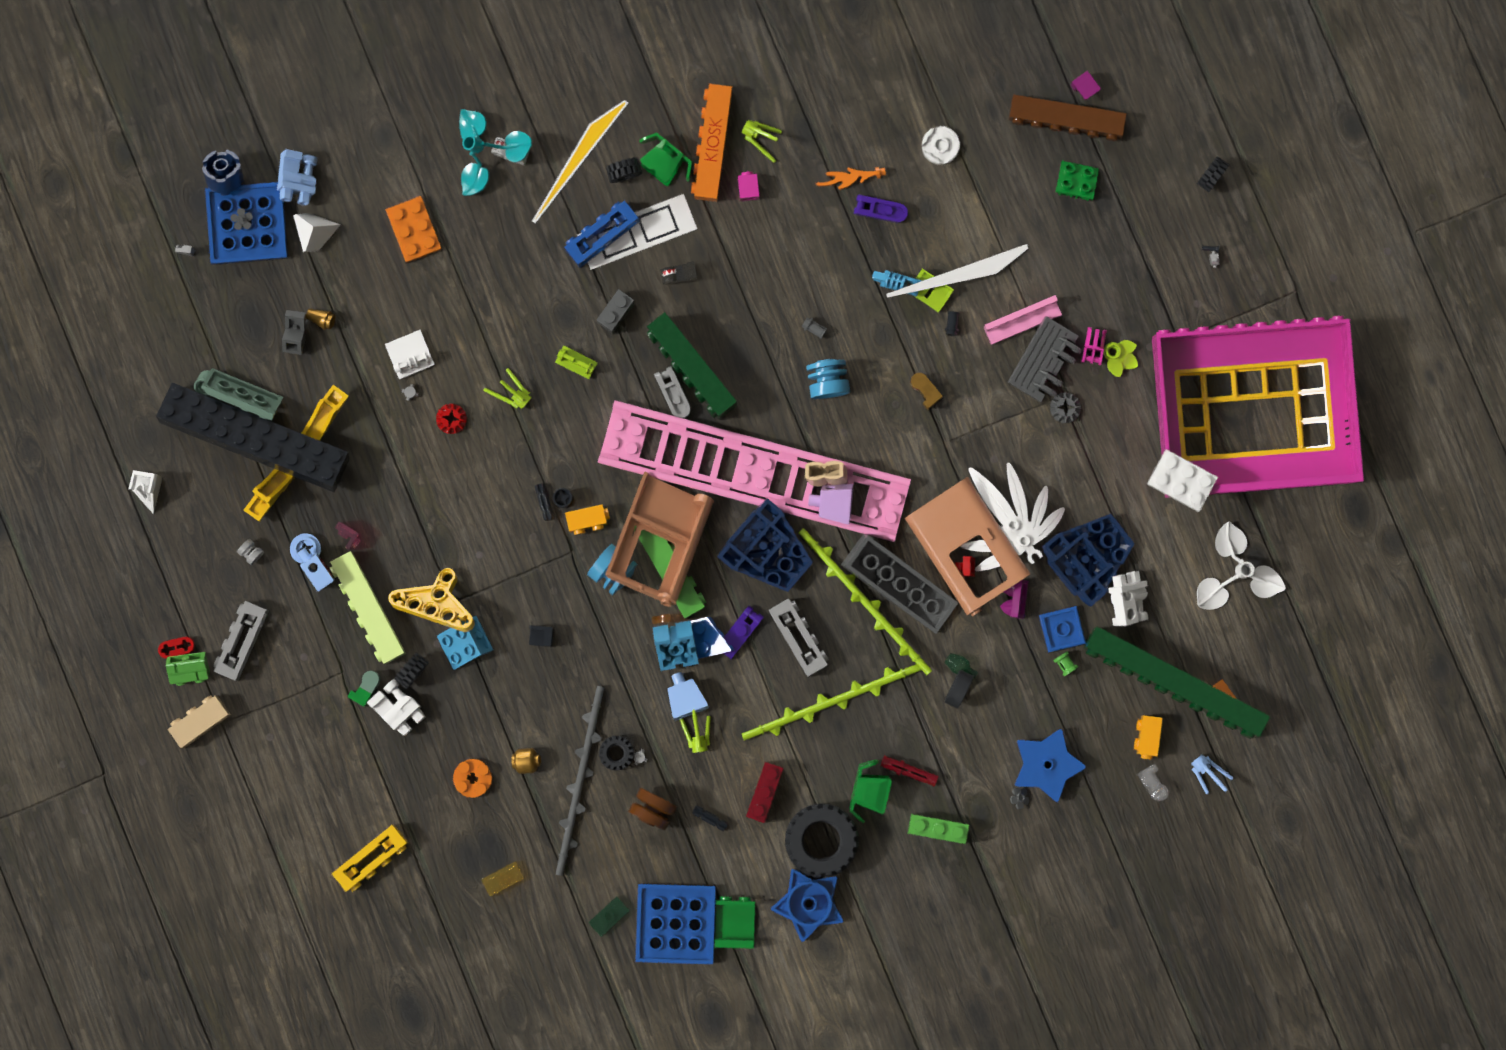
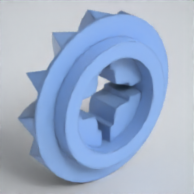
M304 533L292 540L290 553L295 561L298 563L303 562L297 554L303 548L302 541L307 546H313L309 549L312 555L315 553L320 554V543L315 536Z

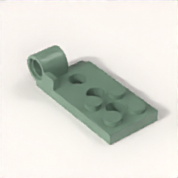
M213 368L211 371H202L194 383V390L205 396L210 395L240 407L242 410L257 414L263 419L272 420L283 399L280 395Z

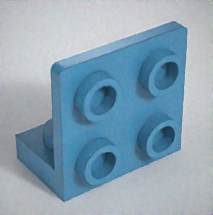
M477 616L472 617L475 625L469 632L449 628L437 635L454 670L479 656L493 651ZM466 620L465 622L462 621L461 623L462 625H464L465 623H469V621Z

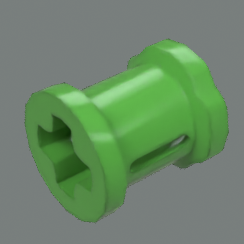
M1068 651L1053 660L1063 671V676L1078 668L1068 656Z

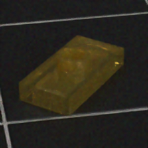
M515 861L481 879L489 896H492L523 880L524 876Z

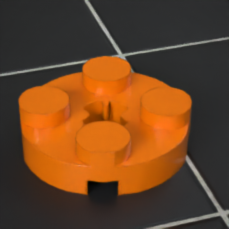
M468 759L461 762L455 769L453 782L456 790L462 795L475 798L485 794L490 788L492 773L483 761ZM470 773H475V776L478 777V781H474L475 784H471L470 780H467L468 775L471 776Z

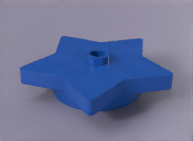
M1062 729L1057 730L1041 742L1017 740L1023 761L1022 768L1015 782L1017 787H1039L1055 802H1058L1065 781L1086 768L1084 764L1067 752ZM1046 761L1051 762L1049 769L1044 767Z
M791 869L788 893L772 906L771 910L792 920L802 942L819 925L843 922L832 901L837 877L812 880L795 869ZM807 900L813 902L811 907H806L805 902Z

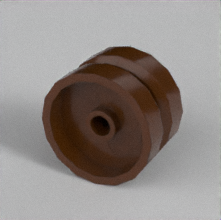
M640 787L636 797L646 804L642 806L638 803H632L628 812L637 816L639 820L653 827L656 826L665 831L670 821L660 815L661 812L669 816L674 815L678 806Z

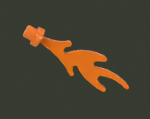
M875 167L876 171H858L847 168L851 174L827 172L826 176H834L835 179L824 183L817 182L816 185L831 186L843 182L838 187L841 190L851 186L859 177H862L860 183H863L868 178L876 175L877 179H879L881 176L886 175L885 168L879 169V167Z

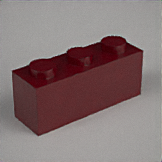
M765 762L746 817L762 823L765 822L783 771L782 767Z

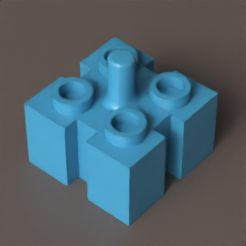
M691 621L675 623L676 626H671L670 628H668V625L652 627L661 671L674 669L676 664L683 663V667L699 664Z

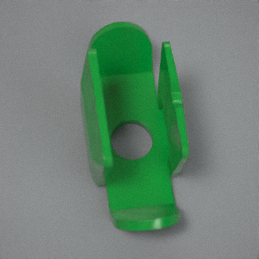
M657 132L639 140L640 144L656 139L660 141L657 146L641 158V166L665 186H668L684 161L688 165L686 181L689 182L692 161Z
M878 759L859 764L849 811L863 824L865 820L854 810L855 803L881 814L885 813L892 783L890 777L886 775L862 774L863 769L878 764Z

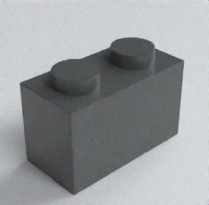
M618 289L597 318V323L613 334L635 304L634 300Z

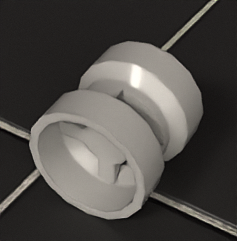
M248 539L240 546L237 553L240 556H244L246 561L253 565L263 555L264 551L261 548H257L254 542Z

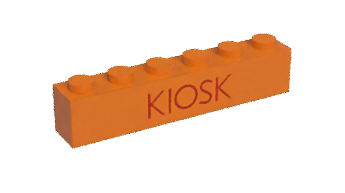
M709 84V89H705L704 100H707L706 108H702L701 119H704V126H700L699 137L702 138L701 145H697L696 156H699V164L695 163L694 175H697L696 182H692L691 193L698 200L714 202L718 200L732 86Z

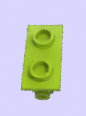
M566 346L560 349L555 363L587 379H590L598 363Z

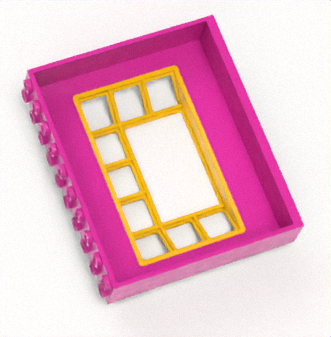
M1335 316L1325 321V317L1313 318L1310 322H1305V319H1296L1290 324H1286V320L1275 321L1271 325H1267V322H1258L1252 325V327H1248L1247 324H1236L1233 328H1228V325L1216 326L1214 330H1209V327H1198L1195 331H1190L1189 328H1182L1175 331L1176 333H1170V330H1160L1152 337L1161 455H1163L1165 450H1168L1218 477L1208 495L1350 484L1363 481L1350 319H1344V316ZM1322 365L1324 386L1322 388L1300 390L1298 367ZM1291 368L1293 390L1269 392L1267 370ZM1261 371L1263 392L1239 395L1237 372ZM1230 373L1232 395L1208 397L1206 375ZM1199 375L1202 397L1181 398L1180 376ZM1324 394L1326 416L1302 418L1300 396ZM1294 397L1297 448L1213 454L1209 403ZM1202 404L1204 426L1184 427L1182 405ZM1326 422L1328 445L1305 447L1303 424ZM1185 433H1205L1206 455L1187 456Z

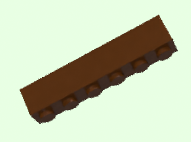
M1013 94L1008 120L1016 125L1027 123L1031 124V127L1034 128L1045 126L1050 127L1052 131L1060 132L1063 129L1069 130L1068 133L1079 135L1081 132L1086 133L1088 137L1098 138L1099 136H1104L1107 140L1117 141L1123 136L1126 113Z

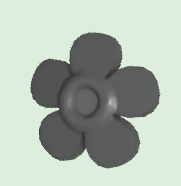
M239 208L237 214L231 215V221L236 222L234 224L235 229H242V224L245 229L251 227L249 220L253 219V215L250 212L245 214V209Z
M1018 787L1012 790L1015 796L1010 797L1011 803L1016 804L1017 809H1023L1024 805L1029 803V798L1025 797L1027 790L1025 788L1019 789Z

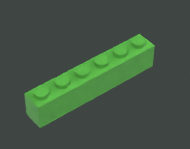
M642 530L639 539L663 580L675 546L673 543L668 544L667 540ZM686 576L676 603L685 619L705 608L703 604L706 603L701 592L699 594L696 593L694 587L697 585L692 576Z

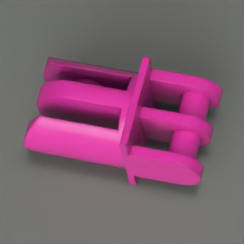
M1088 327L1082 362L1090 361L1091 364L1096 362L1098 365H1101L1107 330L1102 331L1100 347H1097L1099 329H1095L1091 346L1089 343L1092 328ZM1087 350L1092 351L1091 356L1086 355ZM1095 352H1100V357H1095Z

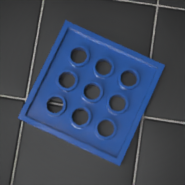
M278 182L240 185L239 188L227 196H222L220 193L210 190V188H205L210 262L212 265L288 258L284 202L280 200V191L277 190ZM262 198L269 200V205L265 208L259 206V201ZM249 200L250 206L248 209H245V214L250 212L253 215L251 227L249 229L242 227V229L237 230L234 228L236 222L232 221L231 229H223V222L231 220L232 214H237L241 201ZM225 201L231 203V208L228 211L221 209V205ZM263 217H269L271 220L270 224L266 227L260 224ZM266 235L272 238V242L269 245L262 244V238ZM246 237L253 239V244L250 247L243 246V240ZM226 239H233L234 245L232 248L227 249L224 247Z
M638 884L636 962L713 964L716 886ZM658 898L662 901L661 909L656 910L651 906L653 899ZM679 899L682 907L679 910H673L671 908L672 900ZM696 899L701 902V908L698 911L690 908L692 900ZM653 918H659L662 921V926L659 929L652 928L651 920ZM674 918L681 921V927L677 930L672 929L670 926V921ZM692 919L700 921L701 926L698 930L690 928L689 923ZM654 937L661 940V946L657 949L652 948L650 945V940ZM672 938L680 940L681 945L678 949L670 947L669 942ZM693 938L698 939L700 942V947L696 950L689 947V941Z

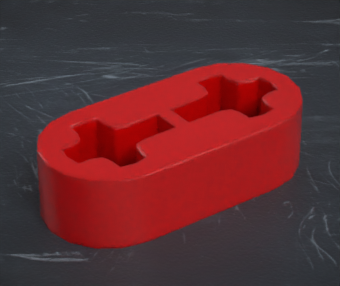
M189 637L164 641L159 645L158 653L166 659L171 656L190 654L195 649V642ZM185 640L191 643L187 651L185 648H178L179 645L184 644ZM165 645L175 647V650L169 652L170 655L163 653Z

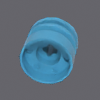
M826 359L806 366L807 372H816L808 375V379L817 380V383L809 386L811 399L833 398L850 393L849 381L839 378V376L847 374L846 369H838L846 366L845 360Z
M613 544L607 547L587 573V576L596 583L605 578L604 589L613 584L609 590L611 595H614L625 586L609 579L605 575L616 548ZM635 561L627 567L625 574L628 578L633 576L634 570L638 565Z

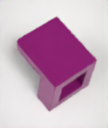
M1088 71L1071 83L1073 90H1078L1084 100H1087L1094 94H1098L1101 90Z

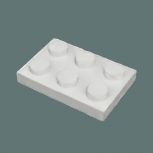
M1165 450L1147 484L1199 512L1218 477Z

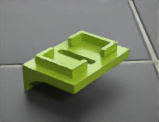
M922 268L916 279L924 281L934 276ZM948 285L935 287L928 298L924 296L929 289L918 291V295L914 297L939 313L954 289Z

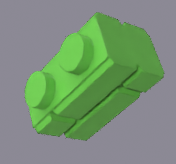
M206 652L167 657L166 669L170 684L181 686L187 682L195 681L196 683H202L209 679L210 669Z

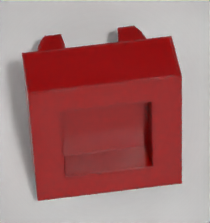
M963 556V562H954L959 571H963V576L975 577L974 557Z

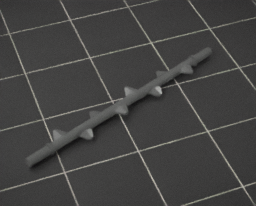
M601 686L596 688L594 702L591 705L592 711L582 716L588 723L584 747L575 750V754L581 759L576 783L567 785L566 788L573 794L568 818L559 821V824L565 829L556 869V875L563 876L569 849L578 845L572 838L576 814L585 812L586 809L579 801L584 778L593 776V772L587 767L592 743L601 741V737L595 732L604 687Z

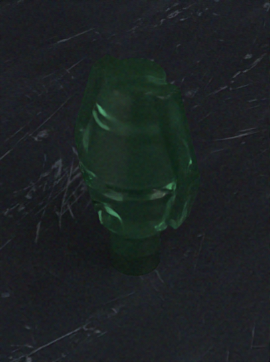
M950 653L944 662L953 673L958 674L962 670L974 676V678L978 674V671L971 668L970 662L964 656Z

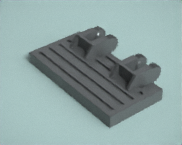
M1044 317L1007 383L1038 402H1041L1045 394L1038 391L1039 389L1056 397L1057 392L1044 385L1047 379L1056 386H1062L1063 382L1054 377L1064 363L1057 356L1074 364L1076 361L1074 357L1063 352V349L1066 346L1073 352L1080 354L1082 350L1073 344L1077 340L1078 335L1049 317Z

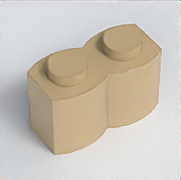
M830 461L825 464L810 462L805 465V478L810 485L817 487L827 485L828 483L831 485L846 484L847 468L840 461Z

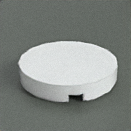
M944 126L930 129L922 141L924 156L930 162L937 165H945L952 162L957 157L960 149L957 134L952 129Z

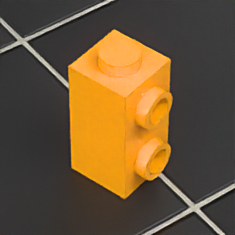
M603 504L565 513L569 532H574V535L585 533V529L592 528L593 531L604 529V525H607V520L610 519L608 508L604 509Z
M1142 715L1141 719L1137 720L1136 730L1139 731V737L1135 738L1134 750H1137L1136 754H1140L1142 759L1152 760L1153 756H1158L1162 718Z

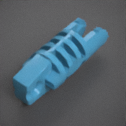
M887 270L884 273L874 271L872 276L874 281L881 283V287L895 291L907 287V283L916 284L922 281ZM918 291L911 292V293H906V294H910V295H913V296H917V295H918Z

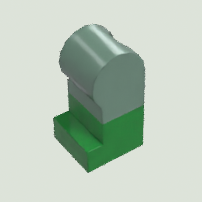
M374 671L365 672L357 692L351 690L347 697L366 707L367 702L380 684L379 674Z

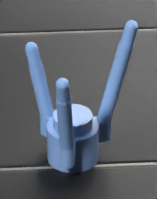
M1202 754L1191 763L1194 767L1191 770L1196 774L1206 794H1209V791L1199 772L1202 774L1207 772L1225 792L1227 791V788L1209 768L1213 766L1230 780H1233V777L1214 763L1208 756L1205 757Z

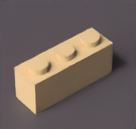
M208 696L202 701L203 705L198 708L196 706L186 712V717L183 719L177 718L170 723L172 727L168 731L180 748H186L231 715L218 696Z

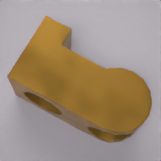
M916 373L912 376L910 381L911 387L919 391L924 397L923 406L927 410L942 399L943 396L926 375Z

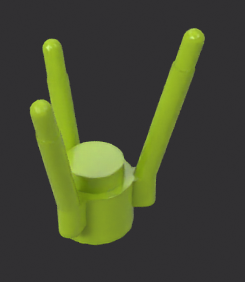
M748 120L742 130V133L746 135L745 139L750 141L768 159L775 163L776 159L758 144L753 137L757 138L761 134L769 139L778 141L777 137L762 131V129L779 134L782 131L760 124L757 121Z
M509 368L506 371L520 390L516 392L503 380L500 383L513 394L512 399L514 401L487 388L483 389L484 392L512 405L516 409L518 407L523 409L531 400L530 392L522 386Z
M693 709L695 737L691 739L684 719H680L689 748H692L693 753L708 751L711 717L707 716L704 739V735L700 736L696 710Z

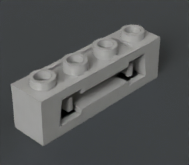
M788 598L771 608L769 613L805 674L809 677L826 667V661L829 659L823 650L819 651L816 645L819 642L815 635H810L806 628L809 625L805 618L802 617L800 619L797 614L799 608L795 601L790 602ZM788 612H791L797 629L809 649L812 648L817 656L814 659L811 652L804 655L809 665H806L801 656L803 653L788 627L783 626L779 616L787 624L792 621L788 615Z
M247 601L244 604H240L237 610L239 616L236 622L233 621L229 628L231 634L222 644L221 649L223 652L221 657L218 656L215 660L214 672L239 681L269 612L268 610ZM245 621L246 624L252 625L253 628H250L237 656L239 657L238 660L231 657L230 653L233 654L245 627L243 625Z

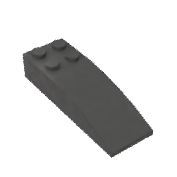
M863 534L841 564L849 572L935 634L958 604L956 600L868 535Z

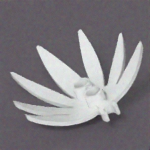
M1007 463L1008 484L1018 516L1015 515L1006 499L991 482L973 468H969V473L980 496L993 515L1003 525L1000 528L1017 554L1021 555L1026 551L1028 554L1027 559L1031 564L1034 563L1032 554H1037L1039 558L1043 557L1042 553L1039 550H1035L1033 545L1044 539L1056 527L1065 510L1064 507L1057 509L1040 526L1047 507L1048 487L1045 486L1040 492L1033 509L1031 522H1029L1024 491L1010 463ZM984 540L971 541L961 545V548L966 550L991 552ZM993 555L980 563L975 568V571L997 568L1000 564Z

